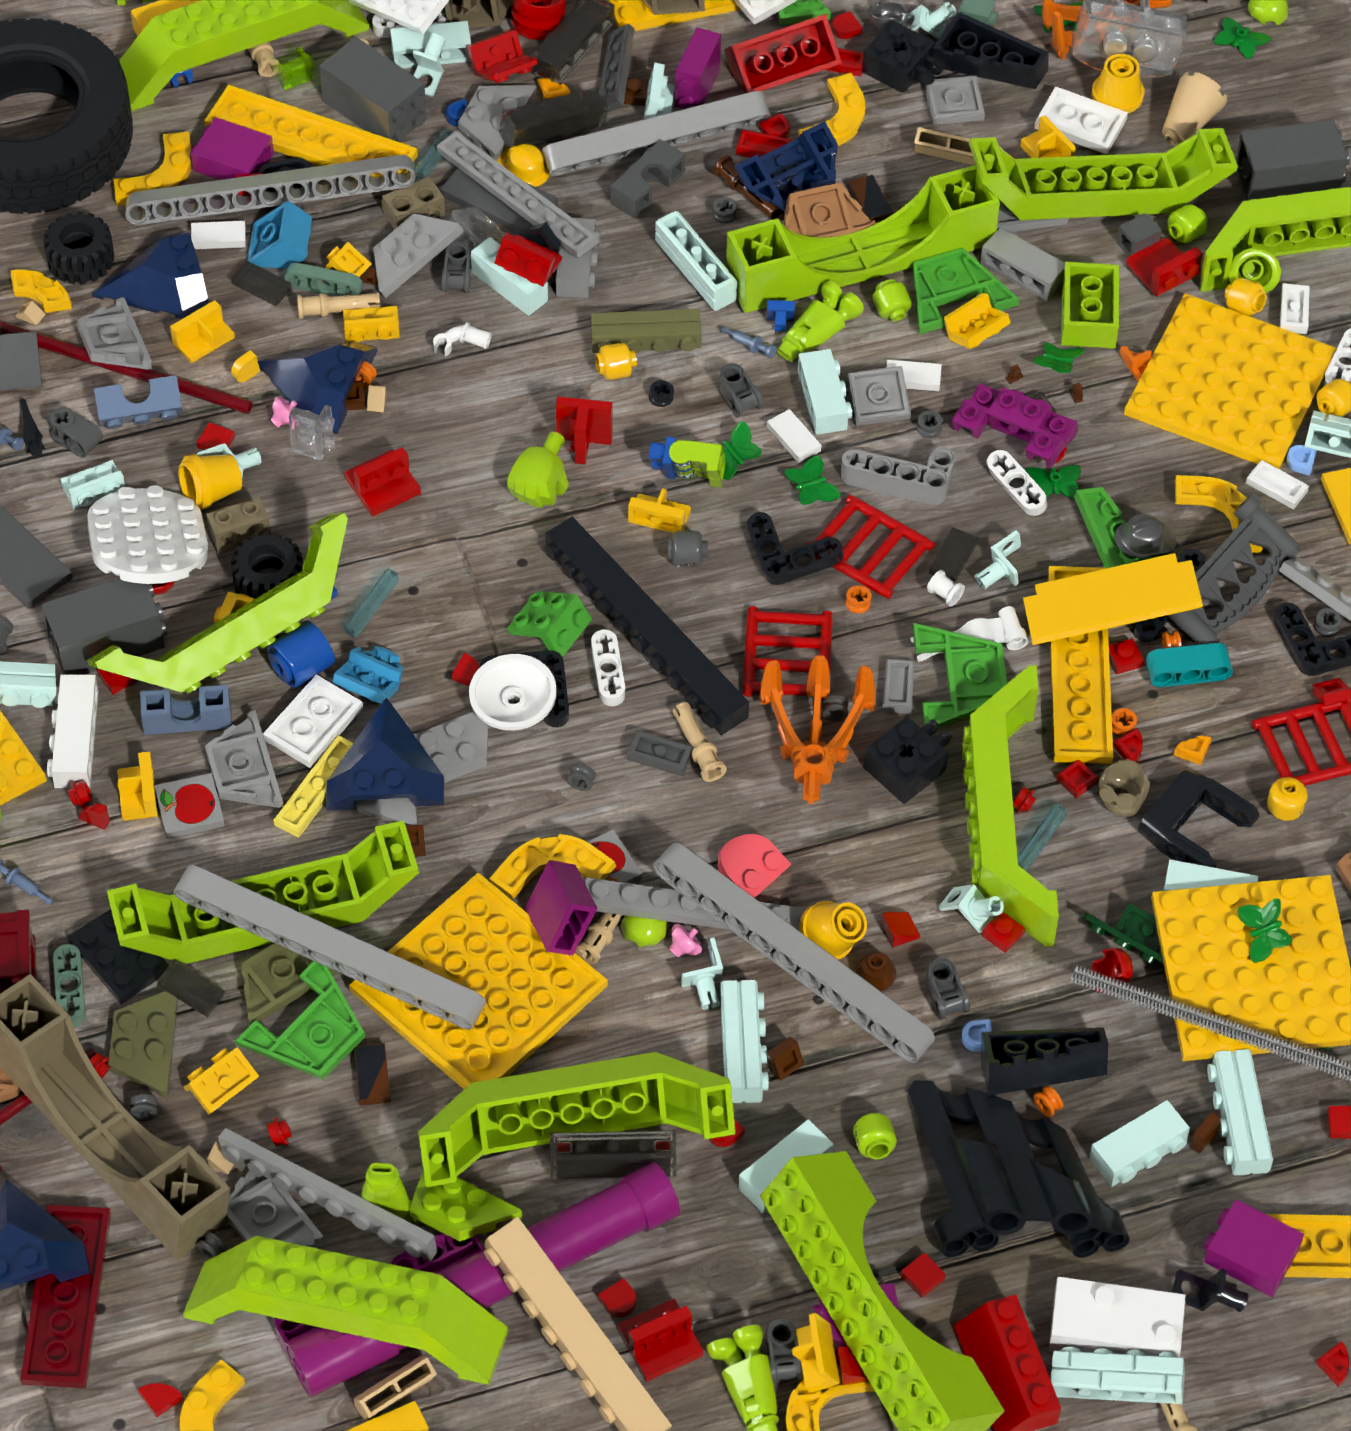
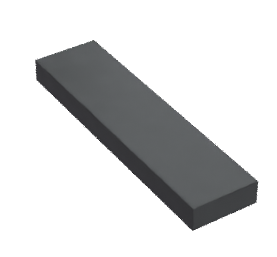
M630 24L609 32L597 108L602 114L624 105L635 31Z

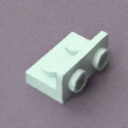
M654 63L648 83L644 120L672 112L675 86L667 84L668 76H664V64Z
M113 460L60 479L61 486L73 510L89 506L100 498L118 492L120 488L125 487L124 476L121 471L117 470Z

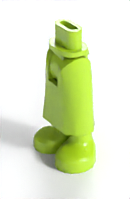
M827 280L821 286L823 302L819 300L812 302L790 328L786 336L782 338V344L777 348L776 352L787 361L792 362L800 353L813 351L845 328V321L854 319L864 312L861 300L851 292L843 295L838 284L832 280Z
M371 1164L366 1172L361 1198L414 1224L416 1219L410 1216V1204L412 1201L408 1198L398 1170L392 1164Z
M744 1326L734 1331V1339L723 1338L708 1344L706 1347L708 1355L713 1359L725 1361L728 1365V1368L724 1369L721 1374L735 1406L747 1426V1431H778L776 1423L779 1421V1418L775 1415L777 1414V1401L769 1359L767 1355L761 1354L760 1351L763 1339L761 1326ZM742 1351L744 1352V1354H745V1356H746V1359H744V1360H743V1357H742Z

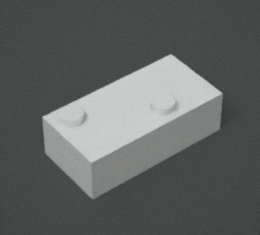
M1057 1277L1048 1351H1061L1064 1347H1075L1081 1352L1094 1353V1350L1102 1348L1111 1350L1113 1354H1126L1128 1351L1138 1350L1150 1356H1159L1162 1352H1172L1180 1357L1186 1294Z

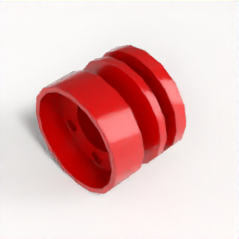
M512 0L511 24L519 35L533 40H547L557 36L562 31L566 0Z

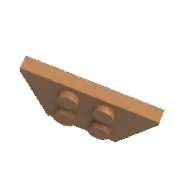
M841 182L790 193L783 225L791 231L810 237L842 236L866 229L877 223L874 220L871 222L861 210L863 207L850 197L849 191Z

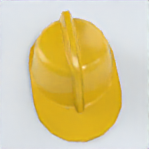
M531 144L508 145L497 161L522 181L534 187L545 183L550 176L541 151Z

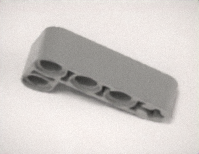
M935 448L932 450L926 466L858 449L847 450L842 456L841 479L850 486L930 505H938L944 502L953 478L955 455L949 448Z

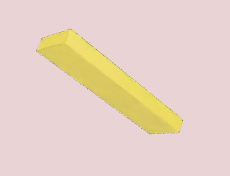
M339 735L335 737L274 818V826L298 838L302 835L326 803L327 780L351 748L353 742Z

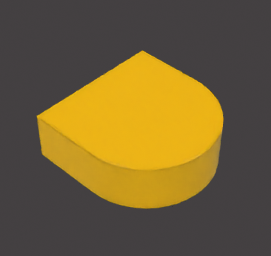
M251 350L239 357L231 368V375L241 383L260 372L257 356Z

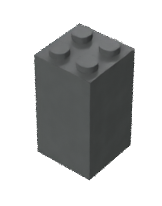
M354 37L319 65L322 101L363 130L401 142L416 127H420L427 119L425 84L358 37Z
M1334 119L1241 131L1236 156V163L1238 165L1236 173L1246 201L1341 188L1342 183L1346 181L1345 170L1346 165L1350 163V155L1348 149H1344L1342 132L1340 129L1337 130Z
M118 578L41 604L47 635L64 675H85L97 671V668L91 667L87 660L111 645L120 647L125 654L138 657L165 648L163 636L167 635V631L162 620L164 619V613L160 603L154 602L153 597H155L152 584L127 582Z

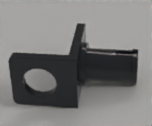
M1222 1268L1208 1280L1182 1269L1176 1272L1172 1293L1184 1294L1181 1284L1183 1281H1190L1195 1285L1197 1293L1195 1297L1185 1295V1304L1198 1310L1205 1311L1212 1304L1219 1302L1241 1312L1248 1301V1293L1224 1284L1227 1275L1226 1269Z

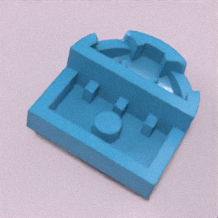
M374 646L372 651H361L360 647H356L350 651L348 661L334 673L333 683L347 691L362 695L372 702L382 704L386 697L389 700L399 690L404 666L400 665L399 656L386 648Z

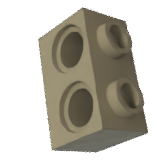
M429 176L414 182L409 187L400 188L382 196L383 214L394 230L414 213L437 219L445 215L444 197Z
M260 497L206 514L209 535L218 555L233 551L237 546L242 547L241 542L245 539L251 540L252 535L257 534L259 537L263 536V533L269 532L271 536L269 517Z

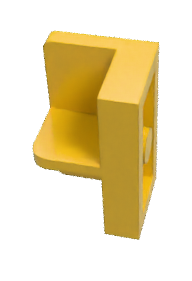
M1045 115L1039 119L1038 131L1021 139L1020 145L1031 158L1075 156L1076 150L1073 143Z
M215 300L170 326L173 345L190 363L197 361L235 338V333L223 321L222 308Z
M662 488L659 498L644 494H638L636 498L631 497L628 505V522L670 533L684 531L691 513V507L668 501L667 489Z
M150 752L138 753L139 766L117 770L121 814L124 821L158 817Z
M817 1313L809 1314L810 1325L796 1329L799 1346L792 1348V1355L802 1363L805 1388L811 1393L840 1384L831 1324Z

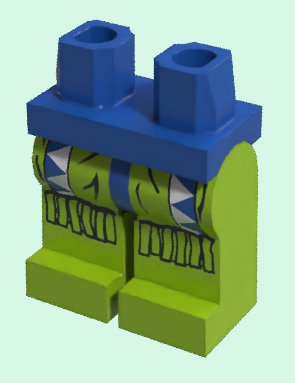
M668 436L666 443L651 442L649 461H652L651 467L654 470L665 471L667 479H675L676 475L682 479H689L693 476L708 478L710 486L722 488L726 465L722 445L687 440L676 441L675 437Z

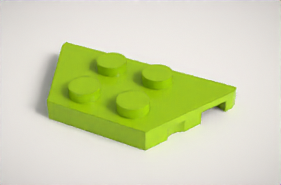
M423 1171L410 1204L411 1217L457 1241L472 1238L479 1233L496 1230V1223L508 1219L514 1220L516 1217H519L522 1220L521 1209L456 1177L457 1182L426 1187Z

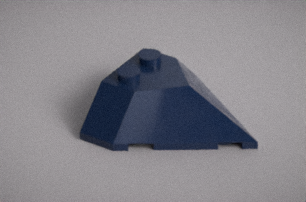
M824 121L802 132L797 139L761 157L757 154L736 164L734 168L746 190L785 211L790 193L835 184V160L838 143Z
M187 231L159 237L92 294L94 298L102 300L104 297L116 300L124 297L127 305L130 307L155 313L164 311L174 314L175 318L183 319L209 304L202 271L190 233Z
M349 341L259 360L258 364L260 370L270 377L272 384L289 403L293 400L297 402L295 408L303 414L305 421L312 428L338 434L347 415L346 398L364 361L372 364L377 348Z
M387 697L327 780V811L356 809V800L412 798L415 807L444 805V775Z
M6 1179L0 1192V1291L52 1273L60 1282L91 1273L85 1244Z

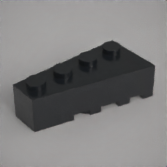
M957 12L932 48V57L943 64L944 70L1036 89L1048 72V51L960 12Z
M1104 1027L981 1032V1068L988 1096L1107 1075L1108 1040Z

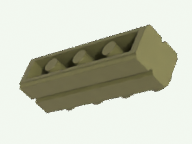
M700 309L591 313L592 353H598L603 345L625 343L628 345L629 350H634L635 353L647 350L665 352L672 349L692 351L696 348H701Z

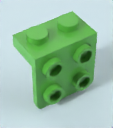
M538 591L529 597L528 602L513 618L507 630L511 635L540 637L548 650L556 651L564 657L592 618L577 594Z

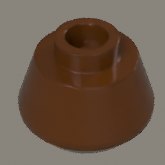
M881 952L867 954L858 962L855 968L857 975L879 991L888 989L896 979L894 964L887 955Z

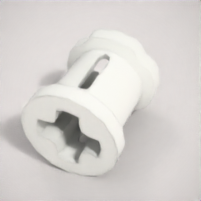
M943 570L937 571L927 586L929 593H936L945 599L946 604L949 606L955 605L965 590V586L962 583L957 584L946 577V573Z

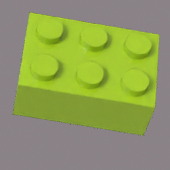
M1065 262L1062 280L1061 345L1116 349L1119 331V265Z

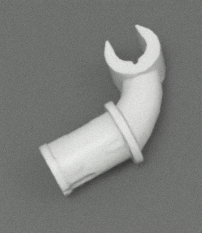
M466 322L465 325L453 327L445 333L436 335L433 340L434 353H436L438 346L446 345L444 349L446 357L452 351V343L460 341V343L468 342L487 349L492 333L472 327L470 323Z

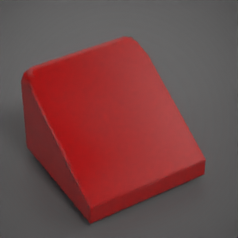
M909 912L882 913L881 925L892 947L920 938V934Z
M846 1346L837 1347L836 1359L842 1385L869 1381L850 1348Z

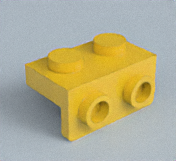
M986 293L978 295L944 317L949 340L968 349L977 347L982 341L999 333L1001 329L1011 324L1009 314L991 307L989 295Z

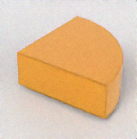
M549 78L538 79V87L546 104L571 98L570 90L565 84L562 83L561 85L552 82Z
M1200 735L1197 738L1183 740L1175 748L1174 756L1201 765L1211 744L1212 737Z

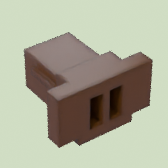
M369 267L367 273L361 276L363 283L378 284L376 268Z
M1017 364L1010 367L1008 376L1005 377L1009 384L1024 378Z
M1080 383L1073 384V388L1069 390L1075 403L1083 401V388Z

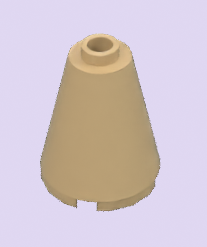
M1186 72L1180 78L1162 129L1164 139L1170 145L1177 146L1195 135L1198 129H1201L1226 105V94L1224 96L1221 95L1219 92L1221 86L1210 77L1197 72L1190 76L1188 75L1189 72Z

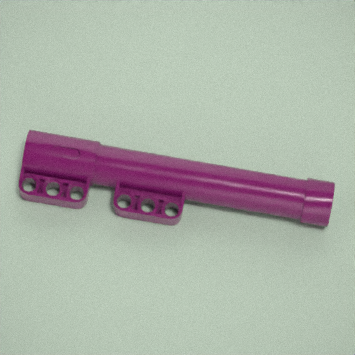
M653 1162L622 1177L619 1183L527 1227V1230L558 1272L643 1230L648 1232L680 1216L681 1212L678 1198L663 1169ZM441 1233L435 1236L437 1253L430 1262L421 1257L415 1258L406 1251L395 1256L390 1262L392 1265L442 1275L484 1309L517 1293V1291L513 1293L503 1280L505 1274L498 1265L494 1267L488 1261L484 1254L486 1248L477 1235L457 1241ZM275 1318L274 1321L280 1345L288 1357L299 1382L310 1398L397 1356L400 1350L407 1347Z

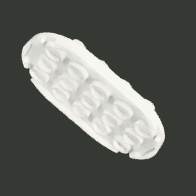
M160 486L137 489L122 487L118 492L111 493L97 500L88 511V533L93 561L101 571L106 574L112 571L115 575L120 576V580L142 584L173 582L188 577L189 572L194 568L201 569L207 561L208 542L201 510L197 505H194V500L181 494L163 490Z

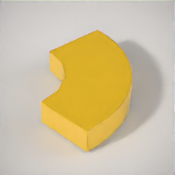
M10 270L15 297L34 299L42 305L45 313L72 309L67 291L57 280L53 281L38 271Z

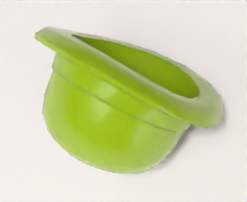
M1249 248L1233 258L1228 277L1231 284L1234 280L1241 277L1258 282L1263 286L1264 292L1268 293L1279 283L1282 270L1279 261L1272 253L1261 248Z

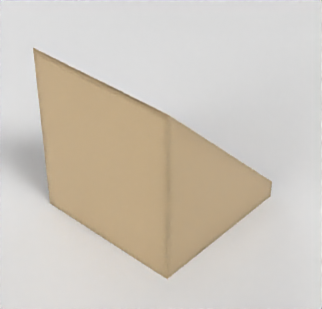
M31 301L23 304L15 317L37 326L45 316V313Z
M369 385L367 411L384 413L387 399L386 387Z
M215 1142L207 1157L208 1165L216 1171L229 1175L234 1163L224 1158L220 1145Z

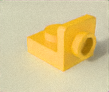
M347 242L341 249L336 246L326 257L329 263L325 268H335L337 271L351 273L360 278L372 263Z

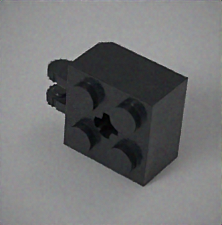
M892 20L864 50L862 73L902 93L907 91L916 80L931 85L935 81L934 74L940 75L944 70V66L932 57V48L936 43L935 41Z
M907 716L865 748L863 768L899 801L905 804L944 773L948 759V752L944 747L948 745L952 735L948 731H944L933 739L931 735L937 731L939 723L933 719L920 728Z

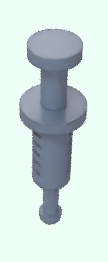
M725 326L720 328L722 333L731 335L734 341L749 347L750 352L754 354L761 350L766 353V357L771 359L776 353L777 347L775 345H770L769 347L764 345L763 338L760 336L754 338L739 330L733 332Z
M7 427L0 428L1 445L10 443L16 451L23 448V438L12 437V430Z
M0 859V872L7 876L6 884L9 886L14 884L30 896L37 895L46 904L52 903V898L41 893L39 886L20 874L21 869L16 867L11 871L3 865L4 861Z

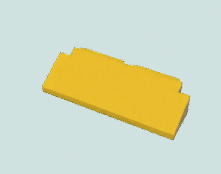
M1175 553L1035 584L1037 595L1023 598L1033 645L1203 607L1192 560L1178 563Z

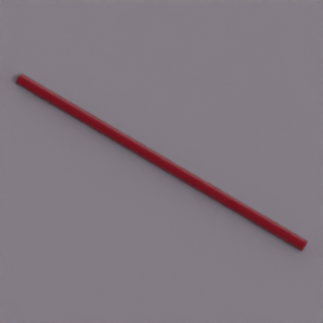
M0 321L2 335L33 332ZM37 333L38 348L148 383L149 379L171 376L152 369L147 370L92 362L86 348ZM177 377L179 392L245 414H249L252 409L253 403L250 400Z

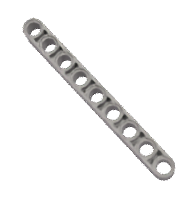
M754 91L555 142L545 146L542 152L550 176H559L644 154L650 146L653 147L660 139L671 146L756 125L769 119L771 115L763 92Z

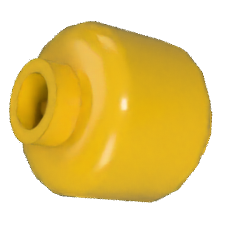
M1241 277L1234 280L1232 284L1226 287L1224 293L1228 309L1247 316H1253L1260 312L1266 304L1267 295L1264 292L1263 286Z
M625 343L603 345L599 353L595 354L597 372L599 375H603L606 380L630 377L632 367L637 366L635 351H630Z
M1335 379L1321 388L1316 396L1320 412L1340 417L1351 411V383L1343 379Z
M1283 777L1276 780L1271 785L1267 799V806L1271 815L1283 821H1292L1299 818L1304 812L1308 798L1306 787L1302 782L1291 777Z

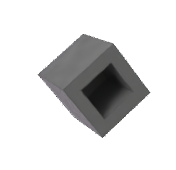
M1144 213L1119 226L1117 244L1128 256H1131L1160 241V226Z

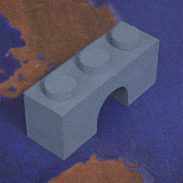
M177 376L149 379L150 395L141 403L128 401L123 395L121 384L94 388L100 427L106 426V429H116L122 427V423L134 422L135 425L149 423L150 419L161 417V420L177 418V414H183Z
M228 685L199 687V696L190 701L174 699L170 694V689L140 691L141 719L144 735L228 729L232 726L231 700Z

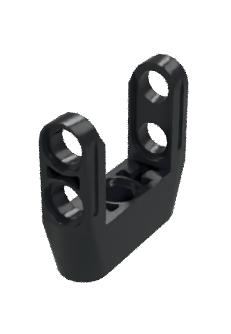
M1185 769L1145 814L1138 830L1161 853L1172 860L1216 868V863L1209 852L1180 834L1178 830L1201 804L1209 807L1238 827H1252L1260 816L1253 804L1219 782Z

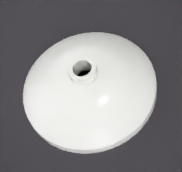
M507 654L489 660L477 670L469 686L470 704L474 713L484 723L501 730H521L539 723L553 708L557 694L555 679L549 668L536 658L522 654ZM513 701H517V702H518V703H516V704H510V703L513 702Z

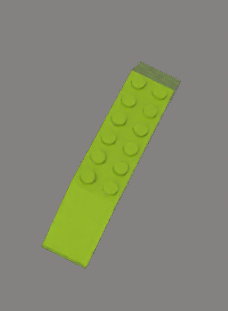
M201 0L154 16L119 60L127 80L131 111L154 104V98L176 73L319 24L341 31L345 37H349L370 30L369 23L359 7L350 4L348 0Z
M1223 128L1198 129L1197 134L1165 153L1014 159L998 145L996 137L970 138L969 141L982 183L1020 220L1142 215L1144 213L1169 214L1236 172L1238 168Z
M1351 187L1243 201L1205 252L1199 284L1200 292L1226 289L1229 279L1228 273L1230 272L1233 258L1249 248H1261L1272 253L1274 256L1351 246Z
M332 512L309 526L312 535L301 572L157 659L152 660L125 654L120 647L111 645L87 660L88 664L94 668L178 692H186L188 694L202 685L200 682L206 677L215 678L227 670L225 666L230 662L240 663L251 656L250 650L259 646L262 649L276 641L274 636L278 633L285 631L287 634L301 625L299 622L301 619L307 617L311 619L325 611L324 606L330 603L348 521L344 512Z
M1029 665L970 714L969 726H964V743L961 745L962 760H965L966 765L963 768L964 785H967L968 791L965 792V808L969 810L967 833L971 835L969 859L973 860L971 885H977L978 890L985 898L999 897L998 901H1003V912L1025 927V932L1045 947H1054L1059 919L1057 890H1048L1018 865L1008 739L1026 722H1034L1039 690L1037 665Z
M401 820L374 827L375 831L348 853L240 878L231 882L333 928L363 922L417 876L419 869L405 822ZM137 883L107 890L119 943L124 947L189 964L273 943L178 899L174 894L167 895L138 888Z
M651 1052L473 1082L418 1131L425 1186L431 1187L457 1182L456 1177L482 1155L554 1143L555 1139L574 1140L585 1138H553V1134L615 1133L670 1124L701 1134L705 1140L735 1135L730 1079L661 1053Z
M255 1236L205 1261L183 1312L185 1319L214 1325L216 1319L242 1310L421 1349L456 1372L459 1379L490 1385L508 1334V1327L442 1275L261 1236Z

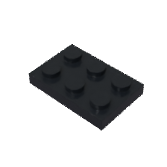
M111 909L68 936L69 944L79 949L81 958L120 1004L171 972L170 965L163 957L120 945Z

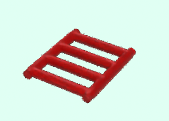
M850 494L845 501L847 504L814 542L827 537H833L856 510L868 516L869 519L843 547V560L832 567L875 593L890 599L894 592L892 589L926 550L931 551L934 548L935 542ZM879 523L892 530L890 535L860 569L846 563ZM902 537L916 544L883 583L869 576ZM818 552L815 553L816 558L820 559Z
M755 606L749 607L746 624L743 695L751 697L753 693H761V682H755V669L764 670L770 661L777 660L781 671L809 672L812 661L756 658L757 646L820 649L819 656H825L827 659L830 673L832 612L828 610L823 611L822 614L758 611V608ZM758 622L821 626L820 638L757 634ZM782 683L783 695L807 696V684Z
M1351 699L1326 706L1319 702L1251 721L1253 729L1259 730L1281 778L1291 777L1307 786L1351 774V762H1347L1324 714L1340 709L1351 732ZM1313 716L1336 766L1320 770L1297 720ZM1286 723L1309 773L1293 777L1270 727Z

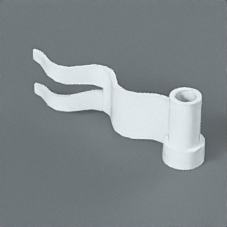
M1012 606L1002 608L998 612V618L973 619L960 629L954 631L955 633L997 643L1005 642L1009 650L1022 649L1029 643L1024 628H1021L1015 608ZM911 637V642L914 643V638ZM944 652L922 653L917 656L918 662L924 661L933 655Z

